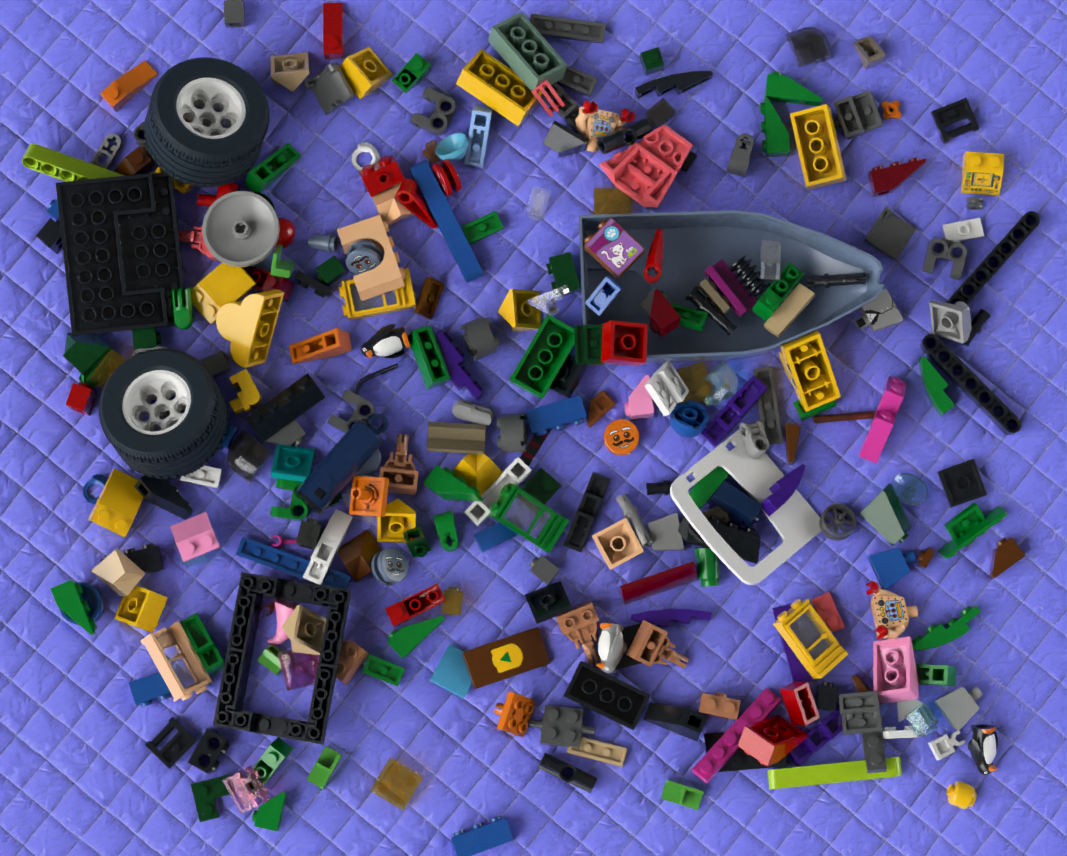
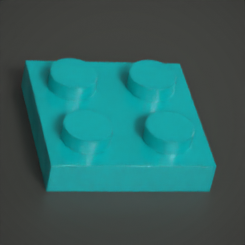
M277 444L271 477L304 482L311 474L315 449Z

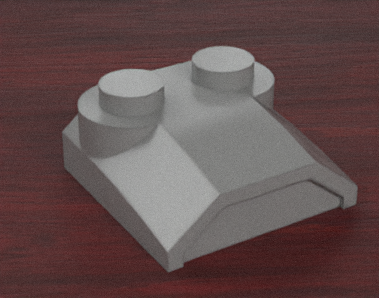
M930 301L931 334L964 344L968 340L972 329L968 305L961 301L955 304Z

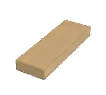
M799 283L766 321L764 328L780 338L815 297V293Z
M581 737L579 749L567 748L566 753L623 767L628 748Z

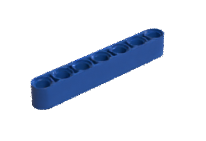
M427 160L409 167L411 175L418 184V188L466 283L483 276V270Z

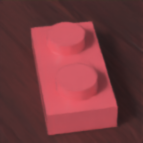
M830 592L811 599L816 612L831 633L845 628Z

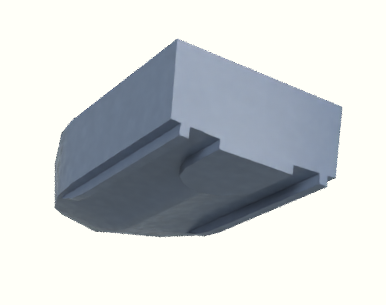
M725 210L579 215L583 325L603 324L611 320L648 324L646 363L726 361L760 356L785 343L829 325L875 300L882 293L884 284H881L879 279L884 269L881 262L873 255L826 234L764 213ZM611 217L645 248V253L618 280L584 249L586 244L584 240L591 233L595 234L599 230L598 226L603 220L606 219L608 221ZM657 229L663 230L661 277L658 282L650 284L644 280L643 272ZM745 255V260L752 259L749 266H757L754 272L761 271L759 278L766 277L764 285L772 284L789 262L802 271L804 275L790 293L799 283L807 288L809 283L807 282V276H824L826 273H829V275L865 272L866 285L830 286L829 289H825V287L810 288L809 290L815 293V297L780 338L764 328L766 321L752 310H749L739 318L731 307L724 316L737 328L733 331L727 326L732 331L729 336L708 317L702 332L679 326L660 338L657 333L652 332L649 327L650 319L639 308V303L657 288L659 291L663 290L667 294L670 304L674 303L697 309L685 297L696 286L698 287L699 283L704 279L708 282L710 281L704 274L705 269L710 265L713 266L721 259L731 268L735 262ZM653 269L650 270V272L647 271V273H649L650 277L652 278L654 277V275H658L655 273V270ZM608 275L622 289L619 295L599 316L585 302ZM698 287V290L706 297V295ZM763 291L758 296L754 295L752 297L757 302L765 293V291ZM604 363V364H590V365H588V366H592V365H619V364Z

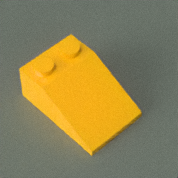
M221 263L191 290L192 304L210 324L216 323L217 313L222 306L240 301L257 283L243 267H233Z
M113 468L88 520L125 538L143 500V496L134 487L138 480Z

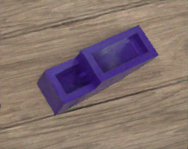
M804 463L769 488L772 495L761 503L768 516L777 511L793 495L802 479L806 467Z

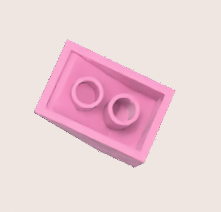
M910 636L873 642V691H878L879 701L882 704L919 699V681Z

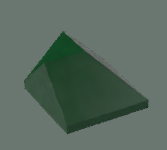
M71 332L67 333L63 357L85 376L111 348L96 334L72 336Z

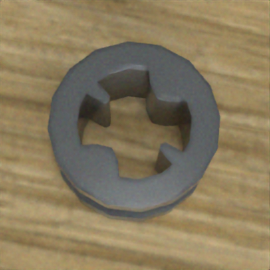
M978 197L967 198V209H983L982 203L984 199Z

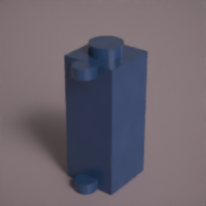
M725 480L713 496L712 503L749 527L754 523L757 524L763 515L761 513L763 505Z

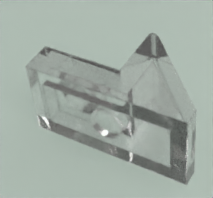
M564 285L527 301L528 304L548 315H554L559 312L555 301L563 299V294L570 291L568 286Z

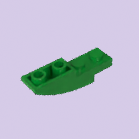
M969 605L960 612L962 614L960 618L956 620L954 617L945 624L947 626L946 629L941 623L937 626L935 623L926 629V635L923 637L918 635L912 640L913 651L939 647L963 636L971 630L966 623L981 611L977 606L971 608Z

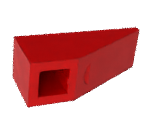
M437 583L385 608L392 625L396 627L446 600Z

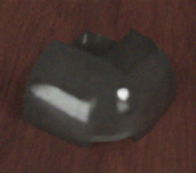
M805 27L786 34L799 68L834 58L829 41L821 30L815 27Z
M242 430L231 444L227 452V460L235 473L251 483L261 470L262 465L272 454V451L249 433Z

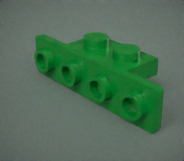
M972 503L944 524L952 540L941 547L938 553L945 559L953 557L958 550L971 544L973 539L986 533L988 528L1001 522L1003 517L1007 515V512L997 506L984 516L978 505Z

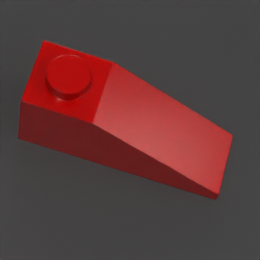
M323 3V51L325 59H344L342 3Z

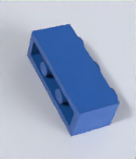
M581 395L525 411L531 434H536V437L548 434L547 431L551 429L555 431L563 430L566 428L565 425L573 423V426L583 424L584 420L587 419Z
M500 815L490 819V824L483 825V822L473 825V830L465 832L462 829L454 832L455 837H452L451 841L456 855L472 856L513 841L507 819H502Z

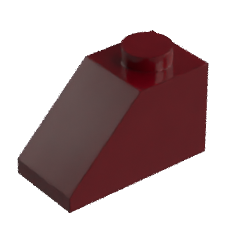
M656 289L653 295L649 327L653 333H657L661 338L680 326L681 317L661 292Z

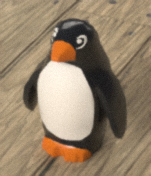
M395 324L382 327L361 346L362 355L369 358L373 356L397 358L403 355L404 350L402 349L411 347L404 327L394 328Z
M988 724L971 725L973 735L968 743V750L979 773L983 775L990 774L997 770L993 765L998 747V736L995 732L996 726Z

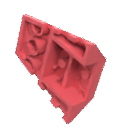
M663 124L645 135L641 141L630 145L625 151L618 152L613 155L612 159L600 163V167L615 187L640 205L658 208L690 153L693 144Z

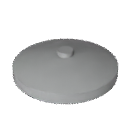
M248 191L231 192L218 198L207 210L202 225L203 239L210 253L220 262L233 267H248L264 260L276 246L280 232L279 220L271 204L262 196Z

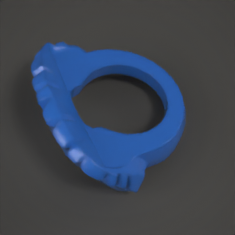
M92 475L91 480L87 481L84 485L83 495L88 502L96 504L98 499H92L88 494V489L92 484L102 485L104 488L107 482V478L104 475Z

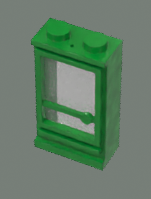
M508 482L501 489L499 499L491 505L489 516L542 551L550 553L569 520L517 485Z

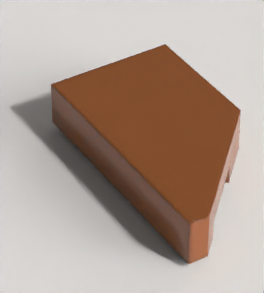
M604 390L589 402V428L616 405Z

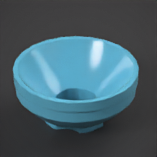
M463 133L451 134L437 145L435 153L441 160L459 161L466 153L468 147L467 137Z

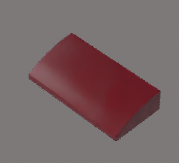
M693 561L620 586L624 605L697 581L695 563Z

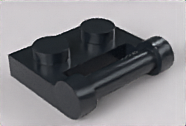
M967 98L931 111L943 144L949 142V139L969 131L979 130L978 123ZM968 118L969 124L946 132L945 127Z
M174 717L168 720L169 723L152 741H148L145 744L169 769L197 742ZM176 728L179 732L159 750L157 746Z

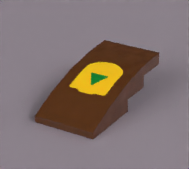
M538 627L462 653L474 690L550 664Z

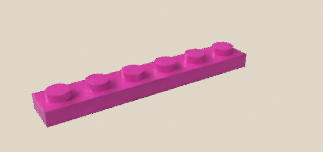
M766 688L692 768V772L708 783L740 748L738 743L744 727L767 719L781 703L782 699Z

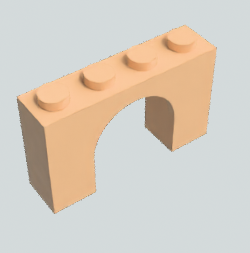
M380 215L337 229L345 254L348 253L349 247L358 241L372 242L384 252L383 261L379 266L353 276L361 301L405 286L403 279L406 276L403 267H398L397 263H400L398 253H393L392 248L395 245L392 236H387L386 232H389L386 221L382 222Z

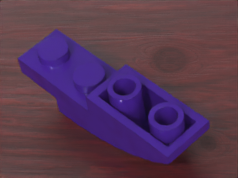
M439 330L437 332L438 347L452 383L458 391L465 386L477 401L482 397L480 391L483 389L477 381H471L469 378L471 374L464 366L460 367L464 363L462 358L464 353L458 346L456 348L453 347L450 343L453 340L446 332L442 333Z

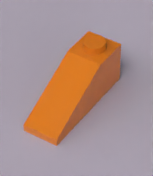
M143 61L112 82L100 94L110 107L117 112L158 74L146 61Z
M339 328L289 346L292 364L335 357L352 351L349 332Z

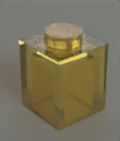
M448 587V590H444L443 596L446 601L442 603V614L461 616L464 593L460 592V588Z

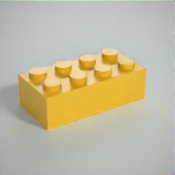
M482 49L463 68L456 82L458 86L517 126L522 123L538 103L531 90L512 69Z
M824 104L791 113V122L806 187L809 190L847 181L831 108Z

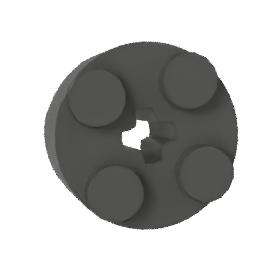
M479 317L460 325V330L464 329L465 331L462 337L470 355H475L473 360H478L497 352V346L500 345L497 336L493 335L490 330L492 324L488 317Z
M525 413L502 414L501 417H497V428L500 429L497 445L503 453L527 452L528 449L525 446H528V424H524V419H527Z

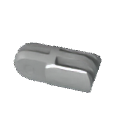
M465 400L455 402L452 407V413L458 419L486 425V427L491 424L494 416L493 409Z

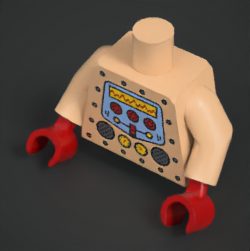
M585 101L583 103L584 107L579 108V115L575 119L578 134L588 140L586 151L597 153L598 138L613 132L617 127H622L626 122H632L635 119V114L633 111L629 112L625 108L621 111L622 116H619L616 113L599 110L598 105L594 101L591 103Z
M871 581L866 584V586L871 588L866 593L867 595H875L872 596L870 604L875 624L874 632L877 634V639H896L907 628L908 618L918 617L917 606H906L904 597L879 587L877 582Z

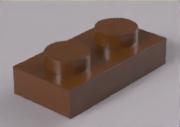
M426 277L414 313L432 320L445 284L431 277Z

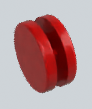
M448 159L441 161L442 167L438 163L432 165L433 174L445 196H451L452 189L456 193L461 191L462 186L459 176Z

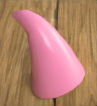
M285 600L274 601L277 629L274 637L267 640L268 643L279 645L289 639L282 626L299 604Z

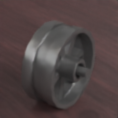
M843 504L829 505L819 520L821 532L827 538L834 541L848 538L856 525L854 512ZM832 512L834 517L827 515V513ZM825 519L831 521V523L826 524ZM844 525H850V530L848 531Z

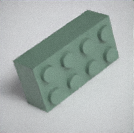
M522 12L492 26L488 42L531 91L545 80L552 85L563 79L567 64Z

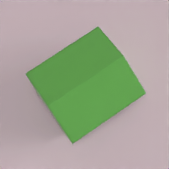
M270 644L257 661L275 675H278L290 658L273 644Z

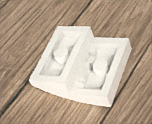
M670 361L664 363L644 385L663 416L671 414L675 405L683 402L689 392Z

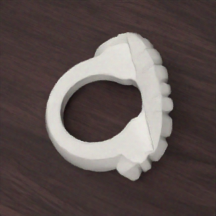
M362 142L358 144V149L352 155V163L356 169L361 171L363 167L357 164V156L360 153H371L373 157L371 165L379 162L381 157L372 144Z

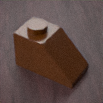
M139 146L122 160L114 172L125 176L144 174L154 166V163L142 147Z
M1004 537L996 543L998 547L993 550L989 575L991 580L1025 557V554L1012 537L1009 539Z

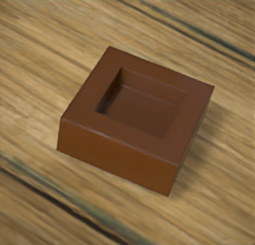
M927 548L925 551L921 550L916 559L919 561L917 566L926 569L935 551Z

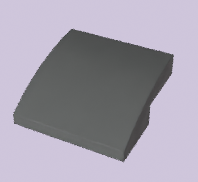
M878 691L839 694L843 735L883 732Z

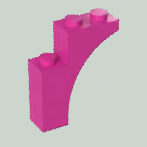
M889 376L876 413L860 449L859 457L874 463L878 462L904 398L907 383L903 379Z

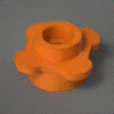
M897 100L894 102L884 101L881 105L883 108L882 117L885 120L899 119L901 117V112H899L900 102Z

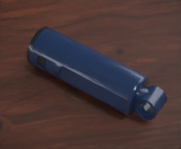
M373 413L368 416L366 424L357 420L297 488L295 494L314 511L321 514L383 443V440L378 435L385 432L388 428L389 422L386 416ZM376 418L381 420L379 428H375L373 425Z

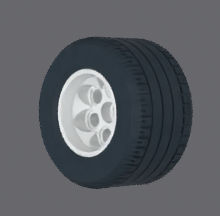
M211 57L192 58L180 62L167 70L153 89L144 124L147 148L156 164L165 173L171 175L172 178L178 179V181H182V183L185 182V184L205 188L230 184L245 175L255 164L260 154L270 120L268 101L259 83H257L252 75L238 65L236 66L231 62Z
M151 349L150 351L138 353V355L136 354L134 357L132 356L127 361H124L106 381L99 402L101 427L106 438L121 459L136 472L156 479H174L189 475L194 471L196 472L217 454L225 440L228 429L229 414L227 403L212 375L198 359L175 349ZM171 396H176L173 400H169ZM157 399L154 404H150L151 401ZM145 417H149L147 421H143Z

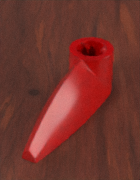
M404 179L398 190L397 199L432 229L436 228L437 224L432 213L417 193L418 184L412 179Z
M657 229L644 267V280L650 284L658 282L661 277L663 261V230ZM653 269L655 270V273L658 275H654V277L652 278L650 277V274L647 273V271L650 272V270Z

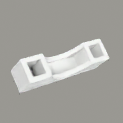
M517 457L493 485L480 496L483 498L482 502L474 501L464 514L479 527L489 517L490 507L499 499L501 489L508 482L519 486L532 473V470Z

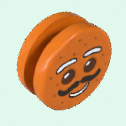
M617 419L607 426L604 432V444L611 453L624 456L636 449L639 442V431L634 423L626 419Z

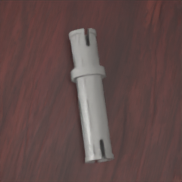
M626 493L623 494L624 498L622 495L618 496L616 501L623 510L624 518L628 519L642 546L647 547L646 543L650 546L654 540L640 519L637 508L632 505Z

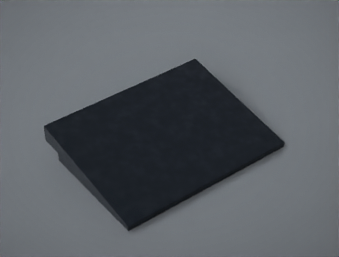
M165 172L56 183L72 336L176 326L174 322L172 289H176L177 292L179 288H184L185 290L174 181L171 175Z

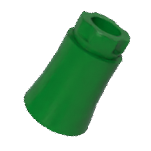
M705 547L695 548L701 587L720 585V559L711 549Z

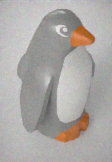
M600 623L602 631L598 639V653L601 663L596 664V666L605 673H612L620 662L623 653L627 650V644L624 642L622 634L625 626L613 623Z

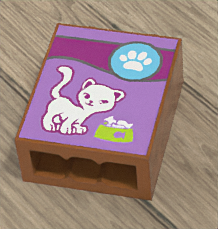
M611 217L608 221L606 219L603 220L598 226L599 230L595 234L591 233L584 240L586 243L584 249L618 280L645 253V248Z

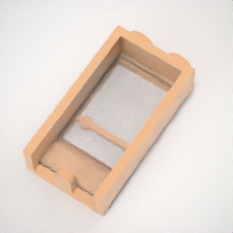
M179 621L168 628L160 629L155 634L151 633L141 640V643L145 644L174 697V702L179 699L185 701L193 696L192 693L196 692L198 695L207 690L206 686L212 680Z

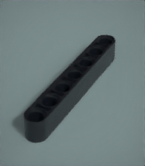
M1034 211L1027 212L946 303L951 304V301H961L968 304L1039 225L1040 216ZM1026 218H1033L1034 225H1028ZM1019 231L1022 234V239H1016L1013 232ZM1001 245L1008 246L1009 253L1002 252ZM994 259L997 262V267H991L988 260ZM976 273H982L985 280H977ZM963 288H971L972 295H966L963 292Z
M928 334L922 339L920 343L922 351L1003 433L1013 435L1020 430V419L935 334ZM927 339L932 340L935 344L934 348H928L925 341ZM940 353H945L948 356L947 362H942L939 359ZM953 367H959L962 372L961 375H955L952 371ZM967 380H972L975 383L974 389H969L966 386ZM980 394L988 396V403H983L980 400ZM995 407L1000 408L1002 416L994 415L993 409ZM1008 421L1015 423V430L1008 429Z

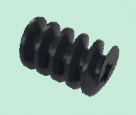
M745 255L735 262L729 271H737L734 277H741L739 284L746 283L743 288L744 290L751 289L748 293L749 296H758L771 284H763L766 277L759 278L761 271L754 272L757 266H749L752 259L745 260Z

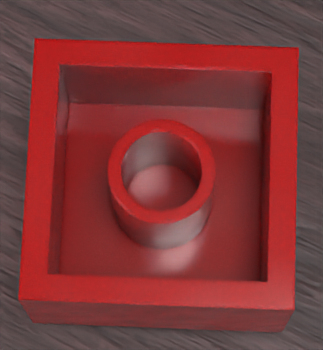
M613 320L603 323L601 362L631 366L645 364L648 324Z

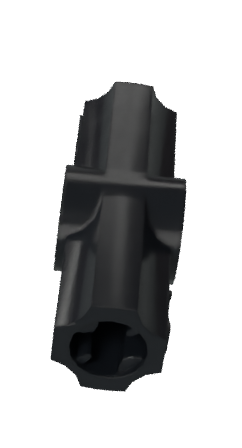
M643 118L625 127H617L613 132L598 138V149L602 154H607L625 145H633L637 140L652 131V126L647 119Z
M547 753L544 754L538 766L539 769L591 793L598 779ZM566 767L573 770V776L570 779H566L562 775V771Z

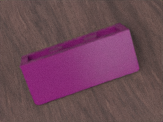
M721 259L713 266L710 265L705 269L704 274L714 283L718 292L727 298L730 307L740 318L751 310L757 302L752 296L748 295V290L743 289L744 285L739 284V279L734 277L735 274L729 271L730 268Z

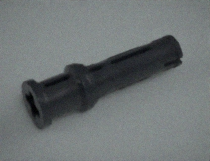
M697 286L685 297L686 300H690L697 307V310L708 312V317L722 328L728 336L732 331L727 326L733 331L737 328L710 303V298H706L698 290Z

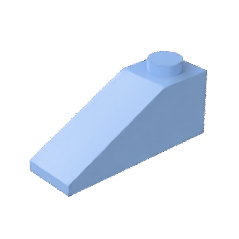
M475 104L472 110L468 147L464 162L466 165L483 167L493 114V109L489 106Z

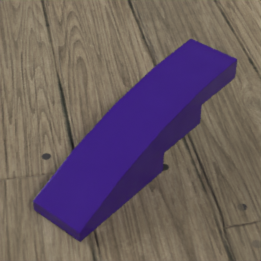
M753 375L714 417V420L705 428L701 436L713 447H716L768 388Z
M791 603L772 608L775 622L778 620L777 616L780 613L791 608ZM794 621L790 628L803 644L797 621ZM778 632L792 681H813L811 675Z
M692 609L653 610L631 615L630 620L638 622L645 620L653 625L668 628L670 621L689 624L691 617L710 621L712 612Z
M840 707L806 733L808 734L807 738L788 753V756L796 766L804 762L843 730Z

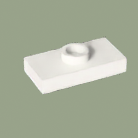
M980 218L942 225L944 237L948 240L961 242L984 237Z

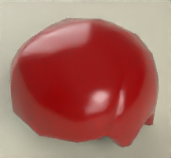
M278 218L280 232L275 248L278 245H283L282 248H287L294 241L295 229L290 220Z

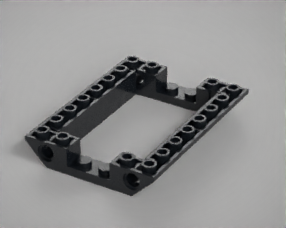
M241 572L213 725L324 745L352 590ZM263 596L329 607L308 722L242 711Z

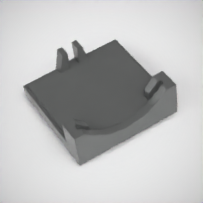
M338 63L329 64L320 74L304 82L307 89L313 90L325 115L330 114L355 96Z
M885 207L864 241L896 261L916 228L892 214L891 210Z

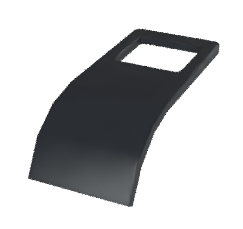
M398 363L368 374L360 379L356 385L355 394L359 396L361 386L369 379L399 368Z

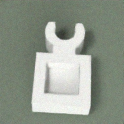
M960 731L951 733L950 738L947 734H944L928 743L936 760H941L954 753L955 749L953 746H961L965 743V740L956 741V736L960 734Z

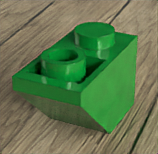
M416 53L392 79V82L402 91L408 93L432 70L431 64Z

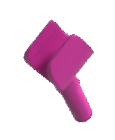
M274 535L272 538H279V543L271 545L281 547L283 544H296L297 539H283L281 536Z

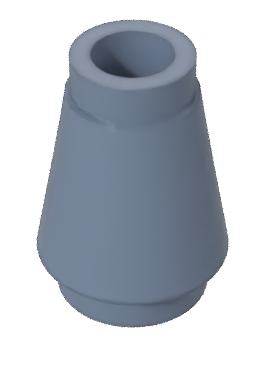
M333 234L309 237V247L329 253L337 249V236H333Z

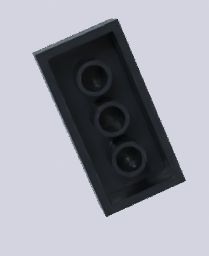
M580 661L563 697L633 731L651 695Z

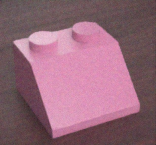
M649 375L643 377L628 397V401L625 402V415L629 416L630 421L653 418L652 397L644 386L649 380Z
M207 512L170 526L183 562L221 548Z

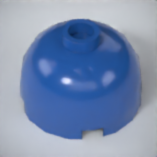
M686 400V403H677L670 414L672 429L683 437L698 436L705 430L709 419V414L705 412L706 408L692 400Z

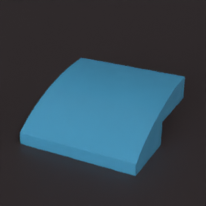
M449 644L430 681L464 699L472 685V681L462 655L463 651Z

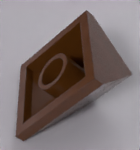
M367 529L341 546L337 554L357 583L372 573V559L381 549Z

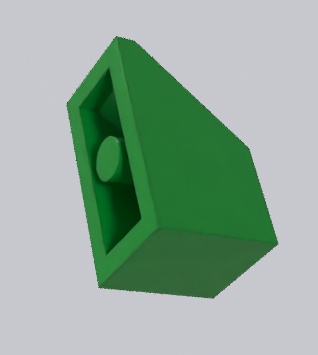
M281 792L259 806L258 811L254 810L252 822H255V827L279 831L287 796L286 792Z

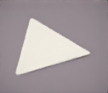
M916 699L897 702L898 722L915 713L926 704Z

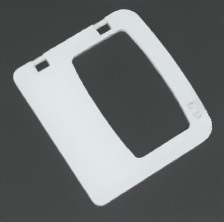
M738 430L679 476L671 484L670 495L692 527L718 558L743 583L756 585L821 532L819 527L820 517L796 489L786 503L772 515L768 516L762 508L764 514L782 537V544L754 567L749 566L738 556L705 518L688 493V490L720 466L758 503L761 504L767 497L772 495L769 488L785 475L766 453L759 459L750 458ZM730 442L735 446L731 451L725 447ZM692 473L696 479L690 483L686 477Z

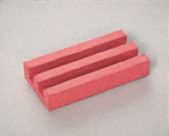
M547 80L531 91L550 117L553 116L552 112L559 111L558 107L561 106L563 108L565 106ZM545 86L549 89L551 94L557 100L556 103L553 102L551 97L545 91ZM539 91L542 92V94L550 103V108H548V106L545 104L543 99L538 94Z

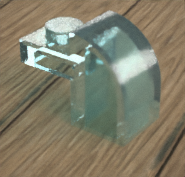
M726 361L716 364L705 376L706 380L714 388L703 400L708 406L714 403L719 404L724 399L736 394L738 379L736 373Z

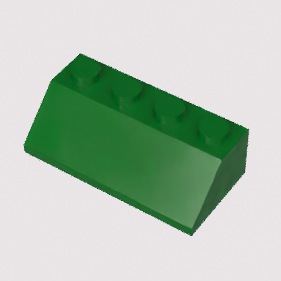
M547 314L509 379L510 383L531 395L543 399L575 345L574 328Z

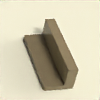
M428 422L427 451L484 454L486 425Z

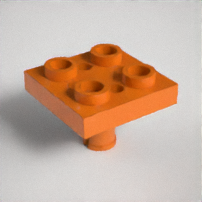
M353 476L349 514L385 517L389 478Z
M508 691L505 704L497 703L495 707L501 709H494V713L500 715L497 729L524 738L534 710L535 700Z

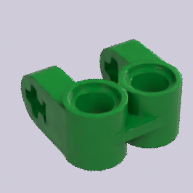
M277 478L275 488L292 491V499L289 509L272 506L270 516L293 521H304L308 518L310 506L295 494V491L303 482ZM298 506L304 508V513L301 516L294 514V510Z
M449 511L433 515L443 549L447 552L455 551L459 546L453 512ZM449 536L453 541L452 546H448L446 543Z

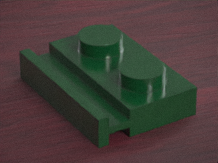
M603 324L574 325L576 365L604 364L601 362Z
M540 468L524 485L522 490L543 504H546L562 485L544 471L543 468ZM519 493L516 497L535 514L541 509Z

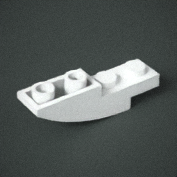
M335 509L311 556L310 563L303 575L304 579L315 584H322L353 516Z

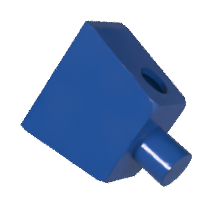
M899 548L872 554L867 557L883 589H887L910 573L908 565L917 561L912 550L902 554Z

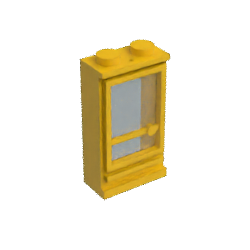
M409 268L403 269L406 276L403 279L404 287L363 301L360 299L354 279L341 281L342 286L339 287L340 297H344L346 304L342 305L344 316H348L349 321L415 308L416 302Z
M797 599L790 605L791 608L788 611H784L777 616L778 620L773 625L813 679H820L841 662L848 653L842 648L810 604V600Z

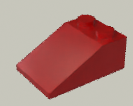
M775 715L745 726L738 747L744 750L747 755H751L759 760L760 764L770 766L782 760L805 740L808 734L781 716Z

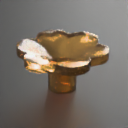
M436 140L427 142L425 145L426 149L423 150V155L429 159L431 164L441 160L435 153L437 147Z

